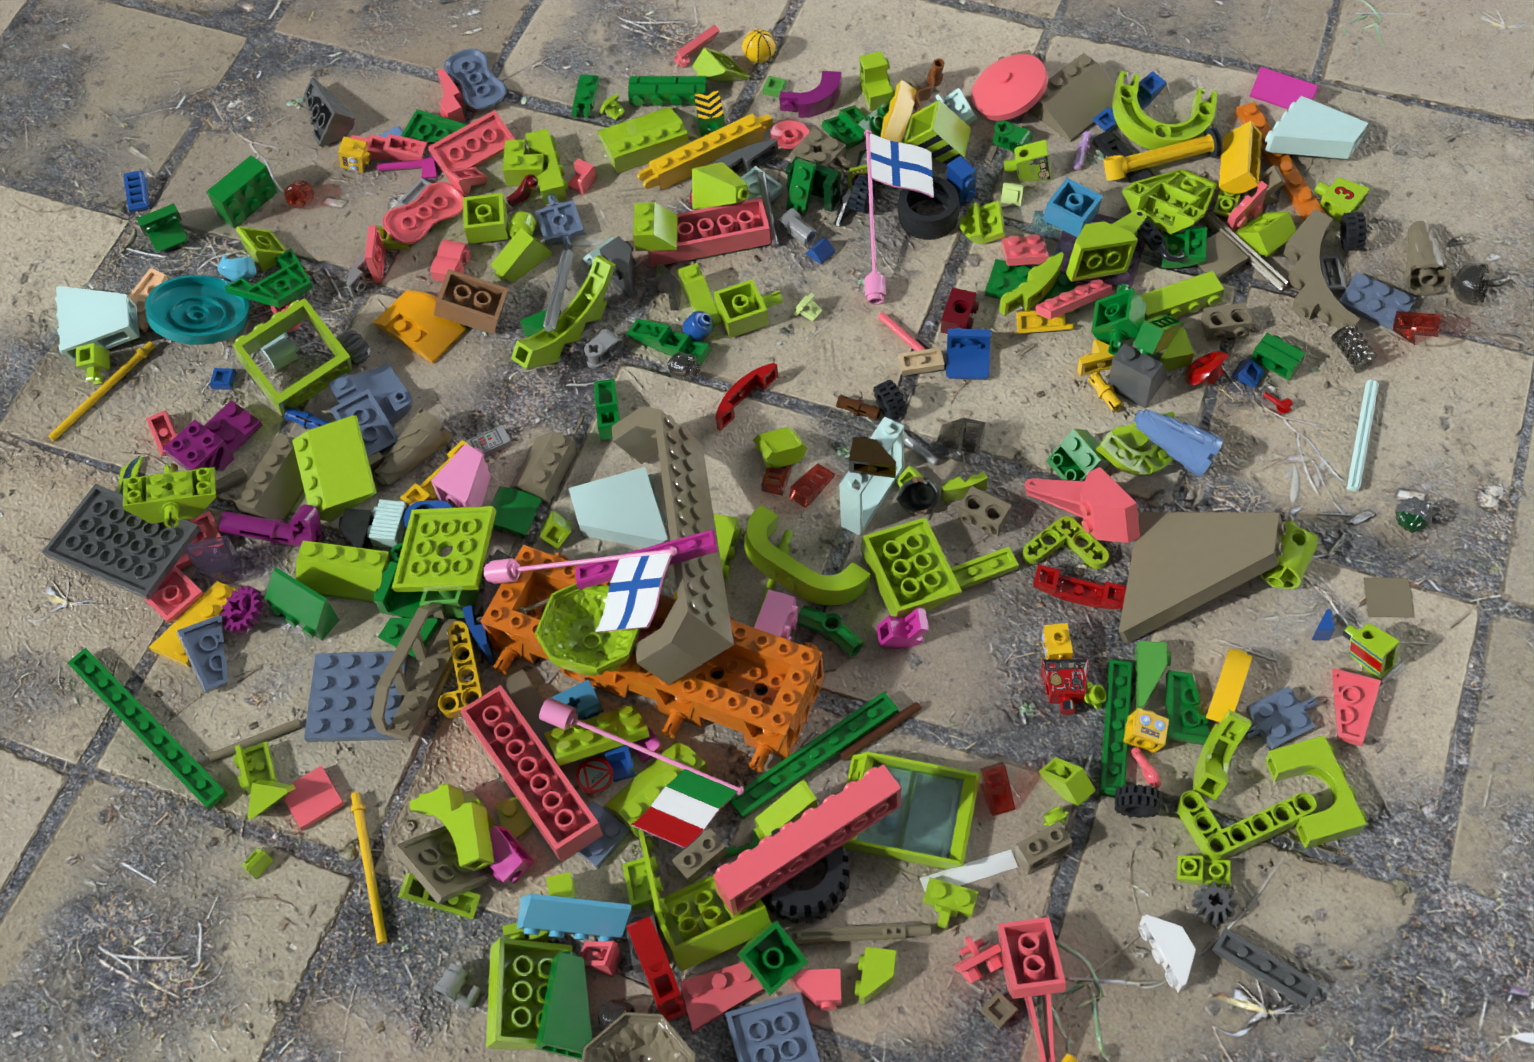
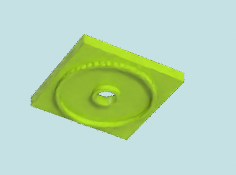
M493 506L411 510L392 589L395 592L479 590L496 509ZM448 546L453 547L449 555L445 557L440 556L444 548Z

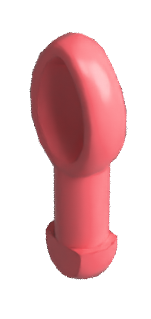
M1134 747L1131 750V755L1142 768L1146 781L1153 788H1159L1161 786V779L1158 771L1149 763L1142 753V749Z

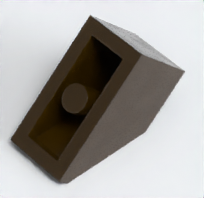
M853 437L849 457L850 473L890 478L896 477V461L876 439Z

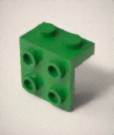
M390 561L388 568L383 571L381 585L374 593V601L380 613L401 618H413L420 607L419 604L424 591L395 592L392 589L398 563Z

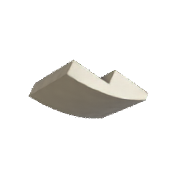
M1218 232L1206 240V260L1195 265L1204 273L1213 271L1218 280L1221 281L1230 272L1235 273L1249 260V257L1224 234Z

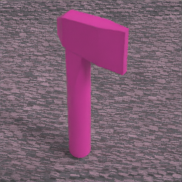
M426 157L423 160L377 164L378 171L422 168L421 178H437L436 164L433 157Z

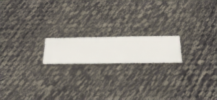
M1007 850L966 863L963 867L951 868L922 877L920 880L926 892L930 877L961 886L1018 868L1012 850Z

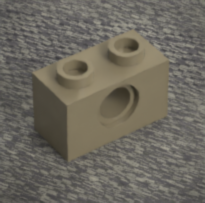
M709 828L672 859V862L691 885L722 860L728 853V850L711 828Z

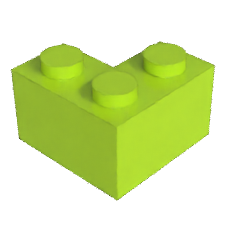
M882 51L859 56L860 86L870 111L878 109L895 95L894 87L889 84L890 78L887 70H890L889 60L884 58Z
M505 140L502 171L507 186H520L525 176L532 174L537 179V176L546 170L543 154H528L525 140Z

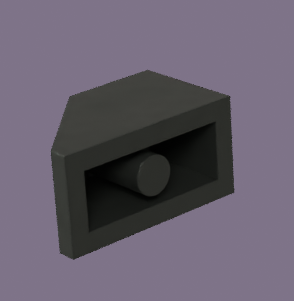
M345 508L343 516L340 517L339 529L342 530L352 547L369 549L371 540L367 536V531L374 519L371 510Z

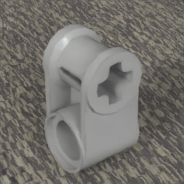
M608 329L602 330L584 347L588 367L592 369L601 368L608 360L621 351L623 340Z

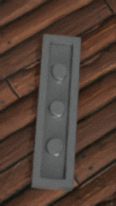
M1224 928L1211 951L1305 1008L1309 1005L1319 986L1318 982L1227 928Z

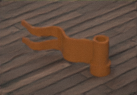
M938 58L933 61L932 68L927 76V82L930 86L917 91L913 106L915 112L911 113V115L921 110V101L928 100L932 95L933 87L942 83V72L945 65L942 59Z

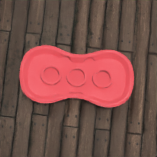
M432 183L425 187L418 198L411 203L389 210L383 218V227L392 238L400 243H416L427 234L434 224L459 215L463 211L464 196L449 183Z

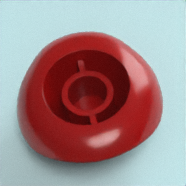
M1215 351L1193 361L1185 371L1187 384L1197 385L1203 382L1205 385H1209L1218 381V378L1224 375L1221 363L1230 355L1223 351Z

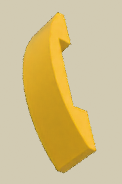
M464 440L459 442L447 454L449 459L420 486L415 483L400 497V500L406 502L408 506L418 501L438 500L431 480L467 443Z

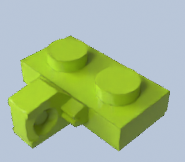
M930 877L923 898V904L935 907L934 912L940 913L937 927L947 930L950 917L957 918L958 914L969 918L972 917L978 891Z

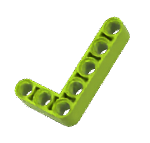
M1190 790L1182 794L1177 806V812L1206 860H1226L1295 827L1299 818L1313 814L1316 808V800L1309 793H1298L1224 829H1221L1202 796L1195 791ZM1190 802L1194 804L1195 808L1190 809L1184 803ZM1297 804L1305 805L1308 810H1301ZM1276 814L1283 815L1287 821L1279 820ZM1203 823L1209 830H1202L1197 824ZM1259 824L1263 826L1265 831L1257 830L1254 825ZM1237 834L1241 836L1243 841H1236L1232 835ZM1210 845H1217L1222 851L1216 852Z

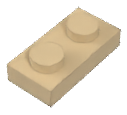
M940 347L898 354L902 376L944 370L945 364Z

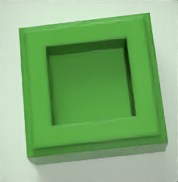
M768 76L763 87V94L779 98L780 91L784 92L787 86V79Z

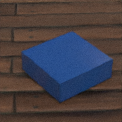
M214 368L210 381L211 389L232 390L237 373L235 369Z

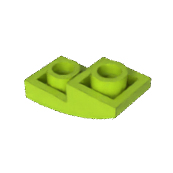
M1220 188L1213 213L1229 217V214L1237 207L1241 193H1229Z
M981 472L978 475L970 476L966 482L960 476L953 480L950 479L941 487L942 501L964 499L971 486L984 491L987 489L988 477L984 472Z
M1178 855L1177 881L1195 885L1205 883L1210 886L1212 881H1215L1217 887L1225 884L1226 888H1231L1232 863L1230 860H1205L1204 856Z

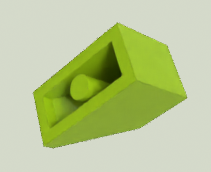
M1057 757L1038 771L1039 775L1064 800L1077 806L1087 801L1089 796L1096 791L1082 767Z

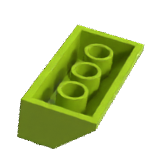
M303 540L296 559V580L322 596L375 603L374 593L381 585L383 571L388 568L390 561L393 562L387 551Z
M677 741L661 754L708 774L706 762L690 747ZM656 758L609 800L605 807L622 824L629 828L630 832L638 839V828L631 826V824L649 809L662 790L684 769Z

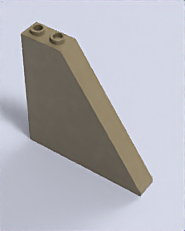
M1140 512V538L1136 539L1134 543L1119 633L1123 642L1130 643L1277 566L1279 556H1283V542H1281V538L1286 535V523L1282 522L1280 513Z

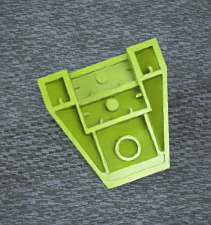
M1179 169L1133 182L1123 189L1122 194L1132 212L1136 209L1145 211L1147 214L1146 221L1154 223L1155 227L1162 232L1173 234L1195 224L1205 216L1217 183L1187 170Z

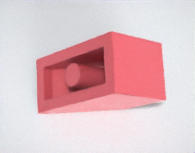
M840 969L799 970L789 979L790 983L815 1007H821L825 1011L836 1010L837 1007H842Z

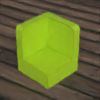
M555 511L550 513L540 527V538L557 549L560 548L571 533V522Z

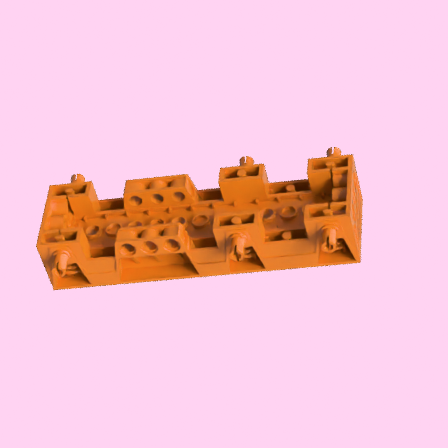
M523 545L515 560L520 567L565 562L568 561V558L563 554L560 555L558 552L553 556ZM581 565L521 571L517 581L501 583L480 621L493 650L501 652L493 666L496 672L500 673L502 670V674L506 675L514 658L533 665L538 656L549 660L535 636V631L546 605L531 610L526 615L518 612V609L550 598L552 593L576 583L575 567ZM611 581L602 584L610 586ZM660 594L652 622L648 628H641L640 631L651 635L663 626L676 599ZM730 614L734 645L669 685L637 664L635 647L625 664L615 671H605L602 675H582L559 667L564 676L579 682L589 680L591 686L625 698L630 690L656 700L658 711L669 716L661 733L666 737L671 734V739L676 737L682 721L702 728L707 719L743 733L745 745L756 748L749 767L753 770L758 767V772H763L770 754L782 759L792 755L824 683L822 652L818 651L816 645L812 644L809 648V642L801 645L732 620L733 618ZM715 671H722L724 673L721 679H713L711 677ZM758 687H765L768 691L765 695L760 696L755 693V690Z

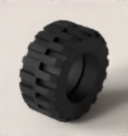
M779 828L773 830L771 832L772 836L779 833L780 830ZM843 845L820 859L826 869L825 877L820 884L804 891L793 890L782 884L761 898L762 901H765L766 907L771 912L775 910L777 917L783 920L786 916L790 917L793 923H798L799 919H805L806 923H812L813 917L818 916L822 920L827 917L829 910L834 912L838 908V902L844 901L846 889H849L850 883L848 854L846 849H843Z

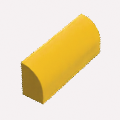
M1252 121L1223 135L1219 187L1226 192L1234 194L1244 193L1257 187L1259 184L1262 133Z

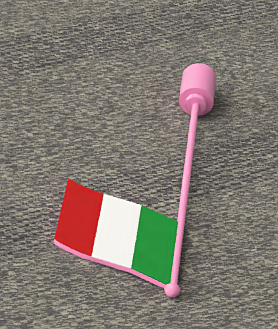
M548 697L541 707L539 719L564 730H568L569 727L573 728L577 724L684 769L662 790L649 809L631 824V826L682 848H686L703 833L718 811L736 794L742 795L744 793L742 786L740 788L578 720L576 708Z

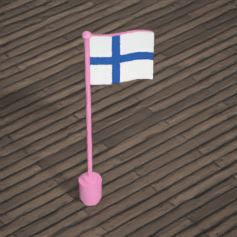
M866 130L864 135L866 136L872 272L864 278L865 298L869 304L878 305L882 304L886 297L885 276L877 272L872 179L892 187L918 191L933 198L931 152L924 148L889 141L873 135L870 130Z
M671 546L670 549L523 567H520L513 558L493 560L485 565L484 576L488 582L499 584L517 581L521 571L619 560L610 583L604 613L595 632L648 628L657 609L664 575L671 557L677 554V549Z

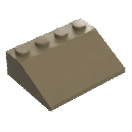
M1083 53L1048 79L1047 88L1043 96L1028 111L1071 142L1095 124L1093 122L1094 117L1107 107L1112 109L1115 84L1095 60Z

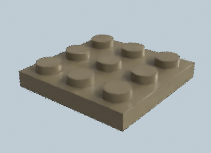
M446 826L401 842L394 849L396 855L438 904L489 883L495 878L493 875L494 870L489 865L477 871L459 867L457 849Z

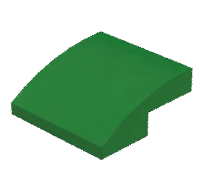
M855 105L840 109L838 116L823 120L821 127L832 138L845 144L846 150L866 140V137L854 128L855 125L866 118Z
M1186 227L1185 232H1175L1173 234L1164 232L1167 251L1171 255L1178 256L1180 255L1179 250H1183L1185 256L1179 262H1169L1162 258V268H1179L1204 262L1206 260L1207 227Z
M499 486L490 505L496 509L493 529L501 533L505 530L525 539L542 498L513 488Z

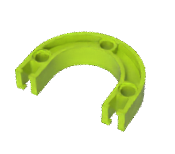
M1120 71L1115 84L1112 109L1118 127L1130 140L1146 149L1153 150L1204 137L1205 130L1210 127L1215 116L1218 91L1212 90L1208 101L1205 100L1204 102L1201 100V96L1205 94V89L1198 87L1192 100L1190 118L1178 124H1165L1153 120L1140 108L1137 100L1140 75L1134 74L1131 84L1125 85L1123 80L1124 77H1127V72Z

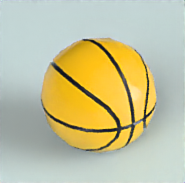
M764 29L751 30L746 34L742 42L744 55L753 63L767 62L773 56L776 48L773 36Z

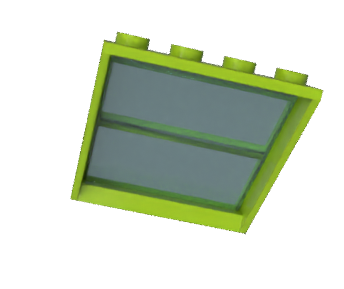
M873 752L853 755L846 785L854 780L856 782L859 781L868 770L873 767L879 768L884 764L901 786V807L843 844V849L942 869L963 867L976 795L979 788L980 774Z

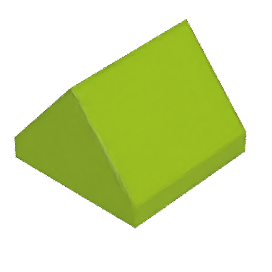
M256 848L241 864V867L257 880L274 861L264 850Z

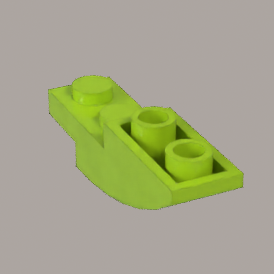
M1062 252L1049 257L1041 265L1033 267L1028 272L1027 282L1021 283L1018 288L1005 293L1000 298L999 311L1004 317L1019 307H1022L1025 311L1030 310L1050 292L1062 269L1064 258Z

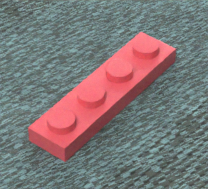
M1099 279L1092 280L1086 285L1077 286L1074 290L1063 292L1052 299H1046L1045 302L1036 305V313L1053 319L1112 294V286Z

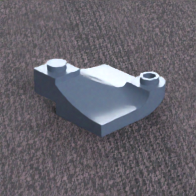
M389 363L360 374L347 375L346 373L328 383L331 392L339 404L369 389L390 425L402 419L413 405V399L409 391L403 386Z

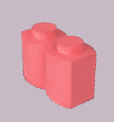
M445 239L441 242L437 256L434 258L430 269L433 280L444 282L448 269L464 274V266L471 258V252L468 249L467 243Z

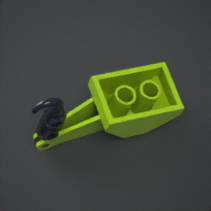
M1136 209L1113 224L1104 221L1085 224L1075 241L1066 274L1071 281L1127 273L1138 241L1136 238L1138 233L1149 249L1158 252L1166 261L1179 262L1183 260L1185 253L1183 250H1179L1180 255H1171L1167 251L1166 240L1154 223L1146 221V212Z

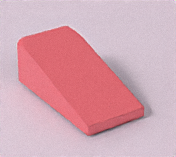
M165 410L146 418L162 456L166 455L163 448L177 436L171 417Z

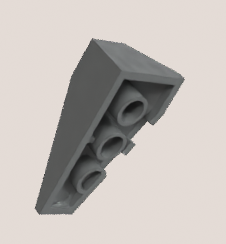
M311 77L304 97L307 110L311 111L310 124H313L315 128L312 132L313 137L319 146L324 147L342 139L343 136H348L350 130L355 125V118L350 110L316 79Z

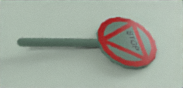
M596 757L587 759L584 762L581 759L576 760L580 766L577 768L575 777L576 783L581 790L590 794H598L609 788L614 778L613 768L609 762Z

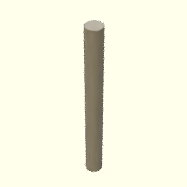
M298 718L208 754L211 762L236 753V745L240 744L243 749L298 729L302 727L301 722Z

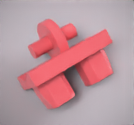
M968 936L964 938L966 946L960 949L959 952L962 957L969 953L971 956L953 965L956 972H961L968 983H973L982 977L976 966L980 962L984 961L989 972H993L1003 966L999 952L1002 950L999 944H991L978 951V948L985 945L983 939L980 938L974 942Z

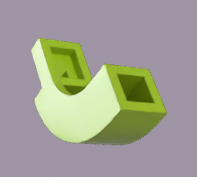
M1228 710L1220 724H1215L1196 764L1193 777L1194 791L1214 801L1217 800L1228 783L1227 772L1232 755L1252 725L1250 719Z
M571 872L546 877L549 896L576 898L575 881ZM517 923L502 926L503 935L507 939L526 940L530 938V941L547 943L555 938L549 937V932L540 931L539 935L524 934V929H517Z

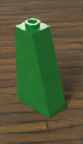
M562 951L552 959L535 1049L582 1060L584 1047L592 1041L584 958L576 956V953L571 951Z

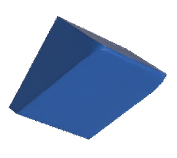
M1249 357L1238 364L1231 377L1254 388L1265 371Z
M1331 609L1326 610L1312 640L1324 641L1331 638L1335 630Z

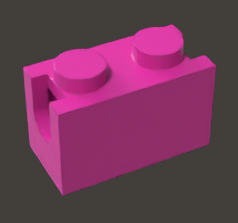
M493 826L490 829L494 863L490 867L494 870L493 875L502 883H506L508 880L516 883L535 862L506 827Z

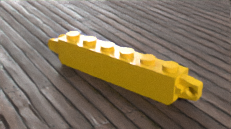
M752 113L650 161L649 167L639 171L637 178L640 181H644L642 185L648 190L656 186L666 189L691 177L692 168L709 165L738 149L762 142L763 133L773 127V120L769 114L756 118Z

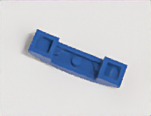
M1154 71L1139 82L1137 100L1142 110L1167 85L1166 81ZM1108 107L1093 118V122L1104 132L1109 129L1113 131L1119 128L1114 119L1113 109Z

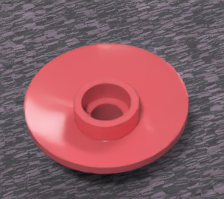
M784 120L772 127L770 136L771 139L775 138L779 147L794 149L807 136L809 130L798 121Z

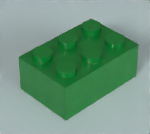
M252 155L206 191L218 217L234 229L278 193L267 166Z

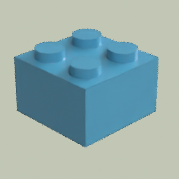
M1066 178L1047 202L1043 220L1078 237L1084 225L1091 223L1098 214L1103 195Z

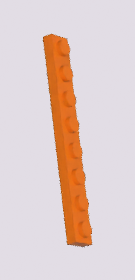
M1251 102L1236 107L1235 113L1241 123L1245 124L1252 121L1262 133L1261 155L1269 168L1273 165L1278 167L1286 182L1281 187L1303 222L1314 209L1326 214L1288 154L1265 151L1267 142H1265L1266 136L1270 130H1273L1256 103Z

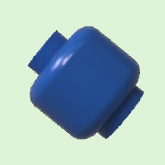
M699 310L694 311L683 322L684 334L690 335L692 341L697 342L703 341L714 328L710 315Z

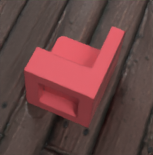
M578 158L574 162L576 175L568 183V188L584 195L597 177L594 165Z

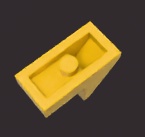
M1094 339L1093 354L1079 357L1077 370L1080 376L1111 369L1112 360L1115 355L1109 353L1108 344Z

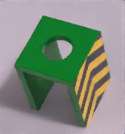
M719 91L695 94L696 113L701 137L724 127L725 120Z

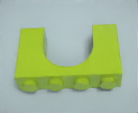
M1325 735L1268 752L1265 762L1274 782L1298 775H1311L1322 780L1332 793L1333 804L1329 809L1301 817L1295 825V829L1305 849L1356 835L1363 831L1367 825L1365 812L1359 809L1354 789L1348 786L1345 780L1344 768L1341 764L1337 763L1333 745L1327 742Z

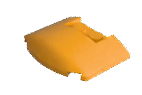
M406 290L373 321L376 327L432 364L467 331L465 325L434 316L438 297L422 291Z

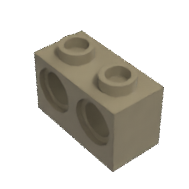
M1246 302L1204 308L1200 320L1206 341H1220L1234 337L1242 338L1249 335L1252 326Z
M971 486L959 505L958 518L966 524H972L981 528L987 534H993L998 537L1010 518L1012 505Z
M1060 821L1017 843L1014 854L1028 875L1068 854L1071 851L1073 841Z

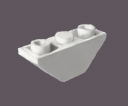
M1150 915L1142 916L1139 923V932L1145 941H1149L1152 946V955L1158 964H1162L1165 969V978L1171 987H1175L1178 993L1182 992L1187 984L1196 949L1182 926Z

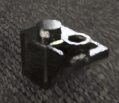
M961 418L943 424L936 445L979 454L984 439L986 422Z

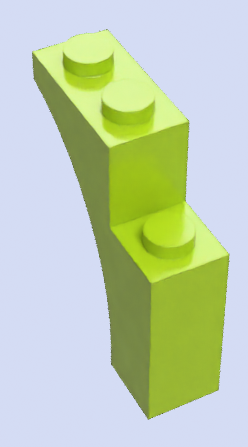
M442 784L438 786V789L422 793L418 798L409 801L411 811L425 816L433 815L447 827L457 849L459 867L477 871L494 863L487 810L475 802L465 803L463 789L454 787L452 784Z

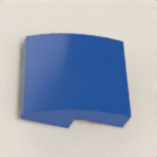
M472 605L462 607L466 623L479 652L490 665H495L492 645L483 625L478 623Z

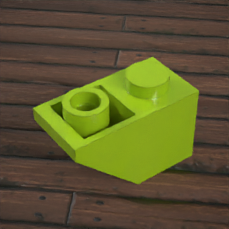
M865 947V955L860 954L858 970H862V979L856 980L855 995L859 996L860 1004H867L893 984L896 950Z

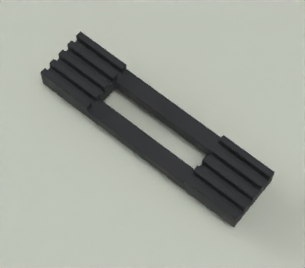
M1110 129L1093 138V144L1108 157L1117 155L1114 149H1118L1125 157L1134 155ZM1148 168L1140 169L1136 173L1132 171L1126 174L1131 183L1155 176Z

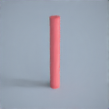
M884 312L878 315V319L915 351L926 350Z

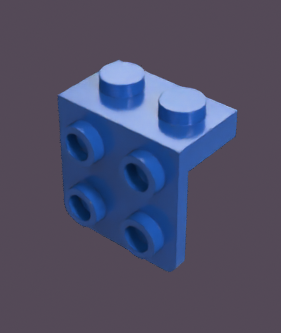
M948 329L947 378L987 380L989 378L991 330Z

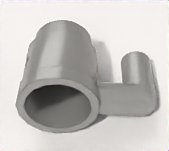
M450 964L448 969L444 970L433 988V991L440 997L450 1002H455L466 1009L473 1007L482 990L473 985L467 997L462 995L460 991L466 982L465 978L468 972L455 964Z

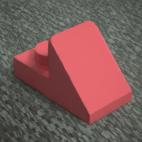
M475 167L447 169L445 172L451 185L457 188L464 197H468L471 186L486 184L487 176Z

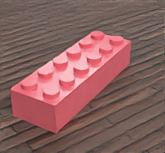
M762 197L678 213L677 250L648 251L651 267L771 244L770 228Z

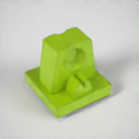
M616 93L606 99L599 111L601 114L607 113L615 121L622 117L625 112L618 102L619 95Z

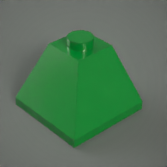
M777 921L766 925L737 954L769 996L808 963V960Z

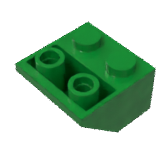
M1073 429L1046 459L1047 463L1059 477L1067 481H1085L1088 472L1099 467L1106 471L1112 464L1096 450L1099 445L1096 439L1088 430Z

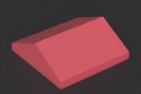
M174 566L150 600L143 599L167 623H170L182 616L202 596L203 592L182 571Z

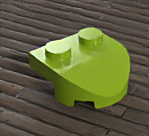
M999 200L981 207L976 202L967 208L968 212L964 217H960V229L974 243L986 244L1006 237L1002 206Z

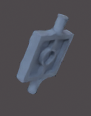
M552 194V200L549 195L547 199L550 205L535 211L545 244L550 245L562 241L564 250H568L567 244L569 249H571L570 239L585 235L574 200L557 203L556 196Z
M1287 686L1248 705L1246 710L1252 718L1253 726L1249 728L1244 738L1249 740L1259 734L1265 739L1270 749L1273 750L1312 731L1315 726L1307 715V710L1318 706L1317 700L1314 701L1315 698L1311 697L1301 702L1296 698L1291 688Z

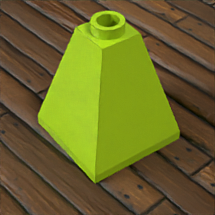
M719 162L692 168V209L727 205L747 200L749 195L747 183L724 163Z

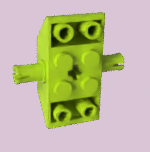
M169 463L164 465V474L157 473L123 479V509L151 524L164 522V525L168 528H172V522L175 528L179 525V520L197 518L216 498L214 467L178 471V466L175 463H171V469H169Z

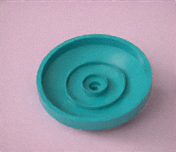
M207 275L180 276L162 282L149 293L145 303L146 319L156 333L169 340L191 345L213 344L232 338L244 329L249 320V301L246 298L227 293L225 286L231 283L227 280Z

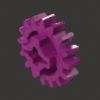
M249 585L245 588L240 586L238 592L233 590V596L226 598L227 605L222 606L225 612L220 614L224 618L222 624L225 625V629L237 635L241 632L246 634L248 628L253 630V624L260 622L258 619L259 615H264L261 608L266 606L262 602L265 597L261 595V591Z

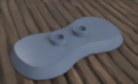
M474 48L465 49L451 55L445 61L444 70L459 83L462 88L463 101L469 107L478 111L486 110L498 105L504 99L507 91L506 86L490 72L487 56L481 50Z

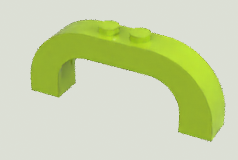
M760 505L749 517L744 540L747 557L758 570L766 574L770 579L783 585L787 590L816 604L840 605L858 598L867 589L871 573L853 562L839 574L821 575L773 546L768 538L777 529L779 515L768 508Z

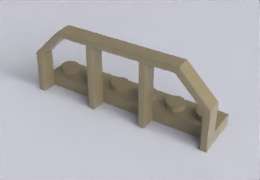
M431 602L418 608L377 683L371 717L377 732L410 743L453 660L447 630L451 623L458 620L447 618L442 604ZM434 614V617L443 626L427 654L420 631L428 616ZM459 631L457 636L460 643H462V631ZM413 648L416 660L423 663L409 688L401 666L409 651ZM394 681L398 694L405 697L388 727L384 716L389 690Z

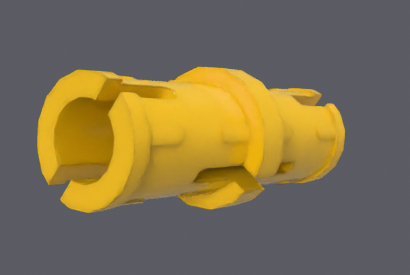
M1100 372L1090 375L1088 381L1098 392V397L1106 402L1112 412L1119 411L1124 406V403L1114 392L1113 386L1104 380Z

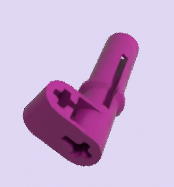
M302 505L290 523L284 522L281 518L272 520L224 511L219 520V530L221 533L269 541L272 545L280 543L301 547L303 540L321 543L322 539L320 514L311 505Z

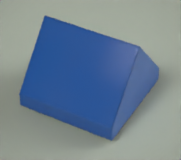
M826 237L814 244L806 252V255L822 265L835 250Z

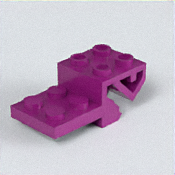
M231 400L204 426L194 419L163 450L167 456L187 471L212 467L216 471L224 470L234 460L232 454L263 425L260 420Z

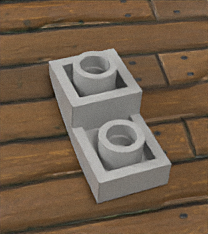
M365 251L356 260L347 278L346 285L353 298L368 285L365 277L370 274L364 258Z

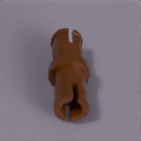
M842 394L839 395L836 403L837 408L853 412L855 416L862 415L875 421L878 420L881 413V407H876L865 403L862 399L856 400Z

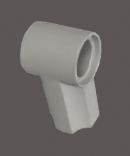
M792 208L775 221L777 229L782 234H790L804 245L809 246L817 236V231L805 223L800 214Z

